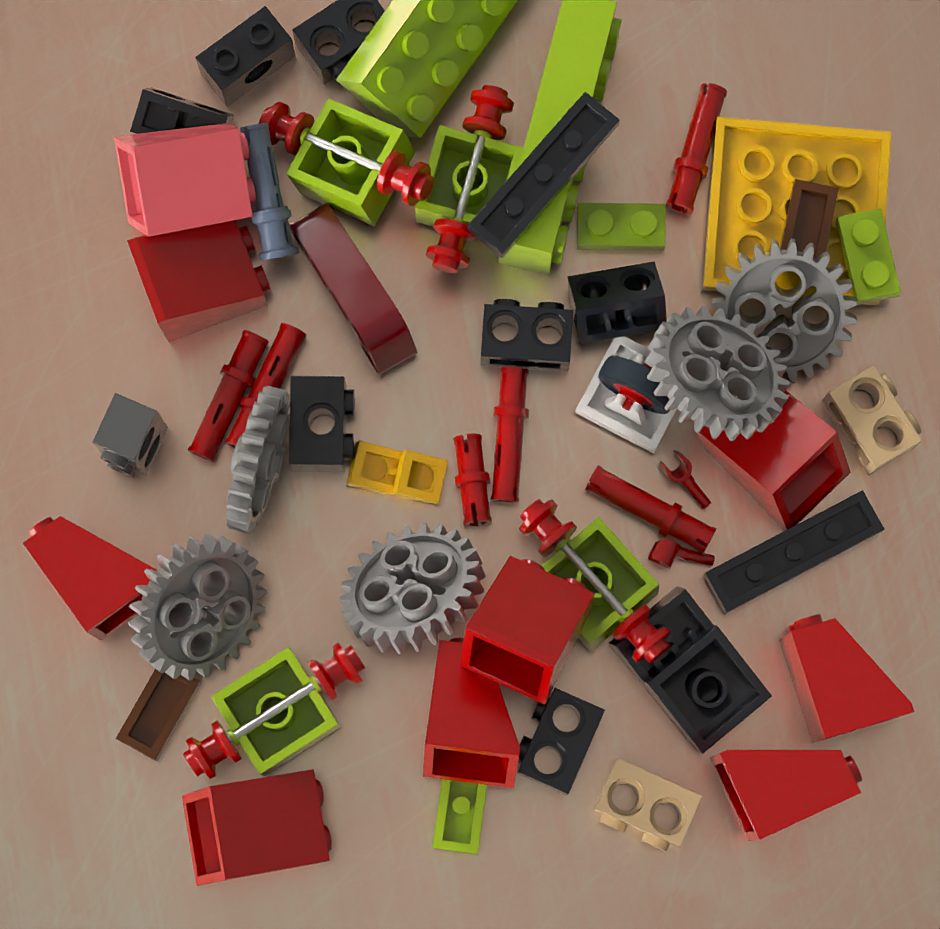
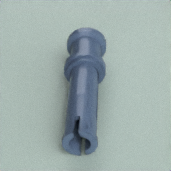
M269 123L240 127V131L244 133L248 143L249 159L247 164L256 193V212H253L252 222L258 225L262 252L259 254V259L262 261L299 254L298 247L293 246L288 219L292 217L291 210H288V206H284L280 192L279 178L270 139Z

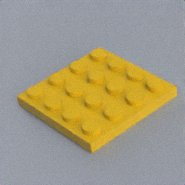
M717 117L713 144L702 290L719 292L716 290L717 281L730 283L731 280L725 274V267L728 265L739 270L741 268L738 261L739 253H743L749 259L755 258L754 244L758 243L765 253L771 251L772 239H776L780 246L795 179L839 188L826 249L830 253L827 267L831 268L834 265L841 264L844 271L837 281L849 279L835 221L839 216L881 208L886 225L891 132ZM785 271L778 275L775 282L780 288L790 290L800 283L801 278L795 272ZM815 286L809 287L799 299L815 293L817 288ZM850 289L843 296H853L852 290ZM881 300L865 303L863 305L878 306Z

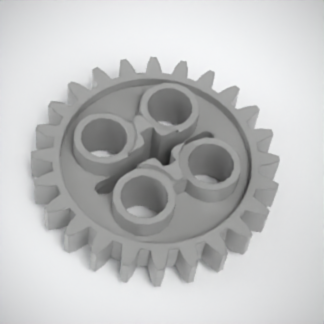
M791 238L787 250H781L778 241L772 239L771 251L767 253L764 252L758 243L754 244L755 258L749 259L743 253H739L738 261L741 268L738 270L728 265L725 267V274L731 282L717 281L716 290L725 295V297L712 299V307L717 310L723 308L726 319L730 321L736 314H739L741 319L740 325L744 328L752 323L756 325V328H759L773 319L764 331L756 337L768 335L770 338L776 333H784L792 339V343L788 348L779 350L780 354L774 363L787 366L785 372L788 373L791 383H796L797 371L802 369L810 379L814 378L813 365L818 363L821 367L828 370L830 365L827 354L831 353L839 357L843 355L842 348L837 341L852 340L851 332L843 327L844 325L857 324L856 315L845 311L857 305L856 297L843 296L844 293L853 287L850 279L837 281L844 271L843 266L837 264L828 268L830 253L827 251L817 259L813 257V243H809L803 252L797 251L794 238ZM785 271H792L798 274L801 280L795 288L785 290L776 284V278ZM811 286H815L817 288L815 293L810 294L795 303V301L803 295L806 289H808ZM752 298L760 300L765 306L761 314L750 317L741 311L740 306L745 300ZM781 304L784 308H787L793 304L791 307L792 317L787 319L785 315L781 314L775 318L776 305ZM811 306H821L828 312L825 320L817 324L807 322L803 314ZM768 343L765 345L767 350H773Z
M701 306L696 314L691 308L686 307L681 316L674 312L667 322H662L647 347L651 352L646 358L645 364L653 367L647 375V379L660 382L653 392L654 395L667 396L669 398L664 407L666 411L675 408L681 411L678 422L683 423L689 418L694 420V430L696 433H699L704 426L709 427L713 439H717L723 430L730 441H734L740 432L746 439H750L756 430L760 433L764 432L768 425L772 424L781 413V407L788 400V396L784 391L788 388L790 382L781 378L787 370V366L774 363L780 351L774 349L767 350L765 345L770 339L768 335L757 338L754 335L756 325L752 323L744 328L740 325L741 319L739 314H736L730 321L726 319L723 308H719L714 316H711L706 306Z
M271 386L263 387V391L259 392L257 402H254L253 409L248 417L245 433L237 441L230 469L234 476L229 487L226 505L228 508L226 519H228L227 526L229 529L248 534L254 531L255 526L258 525L260 515H263L266 509L272 485L279 478L286 453L283 443L289 424V414L287 413L290 407V402H288L290 394L286 390Z
M422 523L417 533H413L409 525L404 527L401 537L397 538L392 532H388V543L382 545L379 542L373 541L372 547L375 552L371 555L360 553L358 557L362 562L361 567H349L348 572L353 579L344 581L341 584L346 594L339 597L344 607V610L341 612L357 639L362 638L367 647H371L376 643L379 650L383 653L393 645L396 652L402 654L408 643H411L415 651L418 652L421 649L422 640L427 638L434 646L437 645L438 633L441 631L451 636L455 634L451 626L454 621L468 622L464 610L478 608L479 605L474 595L484 593V588L480 582L486 578L481 567L483 562L468 537L461 538L458 530L455 528L447 533L443 524H439L432 533L427 523Z
M205 534L202 542L190 536L188 537L186 550L176 543L172 544L173 557L167 559L159 554L157 559L160 568L157 571L146 568L144 571L150 579L148 585H136L135 590L142 594L143 597L141 601L130 604V608L137 612L139 616L130 620L128 625L137 631L131 640L141 648L138 654L160 673L163 674L165 672L173 679H177L181 674L186 679L193 680L196 671L205 678L209 677L211 664L220 670L225 669L224 657L230 655L237 659L239 654L236 646L239 643L250 645L251 641L246 635L248 629H259L260 624L253 620L254 614L264 612L266 607L257 602V599L267 594V590L258 585L265 577L264 573L256 569L259 562L248 555V550L235 542L233 543L224 536H220L217 540L213 536Z

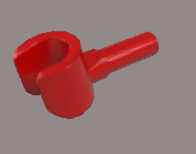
M673 450L680 459L678 468L670 471L660 461L659 467L661 471L672 481L680 482L686 487L702 509L708 507L711 501L694 481L695 479L691 475V462L679 451Z
M662 539L655 542L648 556L650 561L668 569L671 568L676 557L708 566H713L715 560L714 555L688 550L671 539Z

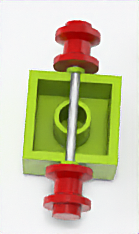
M484 85L482 90L472 91L470 101L477 108L474 116L464 118L462 127L467 132L439 125L428 162V165L431 167V176L434 177V185L428 198L424 201L420 200L416 204L415 211L416 222L433 226L440 234L438 245L427 247L425 255L433 260L432 266L443 272L458 273L459 268H467L469 266L470 258L463 251L466 242L475 241L476 237L467 230V225L517 170L520 164L524 147L498 141L504 139L507 132L506 128L500 124L502 114L511 113L514 102L507 97L508 92L497 86Z
M329 98L316 120H314L311 114L301 112L296 117L291 116L289 105L283 102H277L272 107L266 108L260 117L259 124L269 123L271 145H276L280 140L284 141L286 152L295 156L286 175L300 194L322 204L327 203L331 208L372 226L376 225L395 190L402 192V201L409 206H415L420 200H426L432 191L434 177L431 176L430 165L418 162L413 167L408 166L416 151L403 129Z
M541 499L533 502L520 515L524 522L519 527V531L523 535L534 533L542 543L538 552L543 557L550 555L554 551L557 552L542 567L546 572L562 579H575L584 584L589 591L595 593L590 614L578 636L579 640L592 652L610 635H613L616 640L628 638L636 647L632 658L637 663L644 658L649 663L659 658L670 647L666 639L671 634L667 627L656 629L648 620L651 609L647 606V603L659 594V583L600 517L596 518L570 540L569 538L576 531L577 526L572 521L562 524L557 519L554 513L558 505L554 500L543 503Z
M336 643L332 646V658L322 664L315 659L308 661L307 663L317 677L316 679L313 675L311 677L308 676L290 647H287L212 695V700L230 729L226 732L217 720L211 724L212 735L200 742L194 737L186 740L190 749L185 751L183 755L194 773L200 776L205 772L209 779L217 776L216 765L226 758L235 763L242 759L235 745L241 744L258 773L265 777L339 729L341 726L320 695V692L323 691L321 686L333 701L338 697L337 687L347 680L357 685L363 681L358 673L364 670L365 666L353 647L350 645L343 650L340 644Z

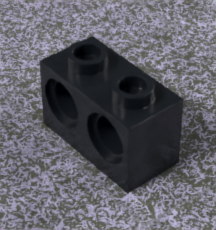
M337 0L292 29L296 46L324 85L333 79L337 81L336 79L370 33V31H357L354 25L363 19L371 20L376 24L385 10L378 0ZM325 43H335L340 47L335 54L325 56L318 52L319 47Z
M150 87L142 90L130 132L139 134L226 123L231 125L234 114Z
M655 261L567 276L570 309L573 310V321L580 344L657 331L663 321L667 322L665 293Z
M496 299L493 304H484L481 365L568 371L571 356L573 310L564 309V305L557 302H540L538 307L520 306L519 301L513 299ZM508 323L515 327L517 335L512 340L501 341L493 335V329L498 324ZM552 326L560 332L561 339L554 344H545L539 340L536 333L542 327Z
M554 688L546 704L538 702L531 719L539 722L533 738L523 736L521 740L518 763L521 765L517 774L567 796L605 709ZM560 707L572 708L578 715L577 727L569 732L559 730L553 723L554 711ZM543 748L555 750L560 757V767L552 774H544L535 766V754Z

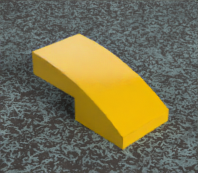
M359 440L355 442L354 457L351 460L346 485L400 498L439 504L448 460L407 449L399 451Z

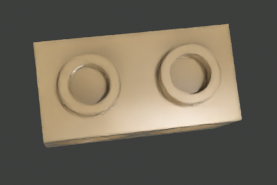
M875 365L832 389L822 400L868 475L913 450L922 442L918 435L921 433L918 421L909 410H902L895 399L897 390L894 383L886 373L880 374ZM856 390L869 392L874 400L873 408L863 409L857 406L853 399V392ZM887 427L893 430L897 436V445L895 447L882 445L877 438L878 428Z
M617 758L613 763L593 810L602 813L599 822L623 833L627 826L644 832L641 841L667 852L669 845L681 847L702 795ZM618 785H629L636 792L637 802L629 811L618 809L612 801V793ZM662 803L671 804L678 812V823L671 830H664L655 822V810Z

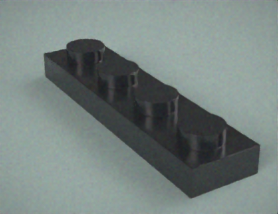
M584 92L467 225V230L499 257L503 258L619 126L620 119L588 93Z
M862 490L705 572L704 577L724 614L881 533L885 529Z

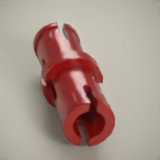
M476 433L467 434L466 440H464L463 435L453 438L456 448L459 475L455 477V485L461 490L464 515L463 524L465 527H479L478 522H481L482 526L491 524L492 517H490L487 485L491 482L490 474L485 472L481 444L482 435Z

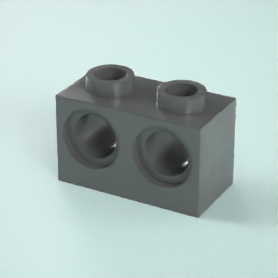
M115 393L92 443L102 453L100 459L107 462V466L127 476H132L134 470L146 475L168 426L157 410Z

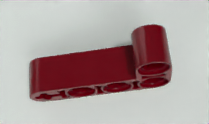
M325 203L289 224L295 240L353 328L364 353L378 375L385 373L417 354L416 346L401 313L331 207Z

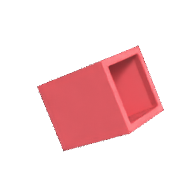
M226 123L114 137L128 223L146 236H155L252 217L251 204L256 202V193L252 179L246 177L244 160L249 159V148L244 133H239V128Z

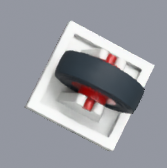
M625 336L613 339L575 413L654 454L678 408L666 411L664 407L669 398L667 396H655L653 393L660 382L647 379V375L653 367L645 364V360L651 351Z

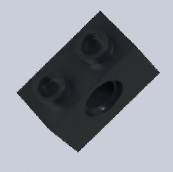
M264 6L195 58L203 78L226 107H228L293 59L295 51L292 38L269 9Z
M291 376L289 466L292 472H345V460H353L354 434L346 433V416H354L355 392L354 389H347L344 376ZM319 415H329L335 420V424L330 432L316 434L310 429L312 420Z

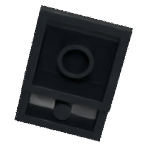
M677 586L650 608L649 622L656 629L667 627L671 631V634L666 639L670 647L652 663H649L645 658L637 663L632 658L636 647L628 638L621 640L613 638L609 645L676 726L703 754L771 698L772 695L717 625L712 624L688 591Z

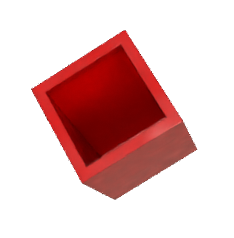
M236 220L155 236L148 237L143 235L127 240L157 323L168 342L268 306L263 293L270 291L271 288L262 265L253 268L248 255L249 252L255 251L256 248L247 225L238 228Z
M785 390L784 393L788 396V400L781 407V413L772 424L768 425L764 432L760 433L756 430L750 439H746L740 432L734 441H730L724 430L717 439H713L710 428L704 426L699 435L706 451L786 531L797 525L851 471L838 432Z
M62 516L55 520L52 517H48L31 528L29 531L31 537L24 541L23 545L87 633L98 640H102L138 614L130 608L131 603L141 601L143 597L142 594L135 590L136 585H148L150 579L144 572L146 568L157 571V569Z
M509 556L465 628L460 666L542 704H546L590 614L595 593L589 591L584 584L575 579H562L546 572L535 561L529 559L519 560Z
M817 614L795 621L793 625L788 626L789 633L779 640L812 744L915 712L911 701L836 618L823 622L821 615Z
M453 638L449 641L439 640L425 739L423 777L514 788L520 745L499 684L460 666L464 638Z
M726 750L710 757L748 841L761 840L861 793L857 783L862 781L858 766L851 756L844 757L841 750Z
M314 769L214 785L182 795L196 886L330 861L328 852L332 846L331 834L328 827L323 824L320 806L323 805L324 794L320 781L315 778Z

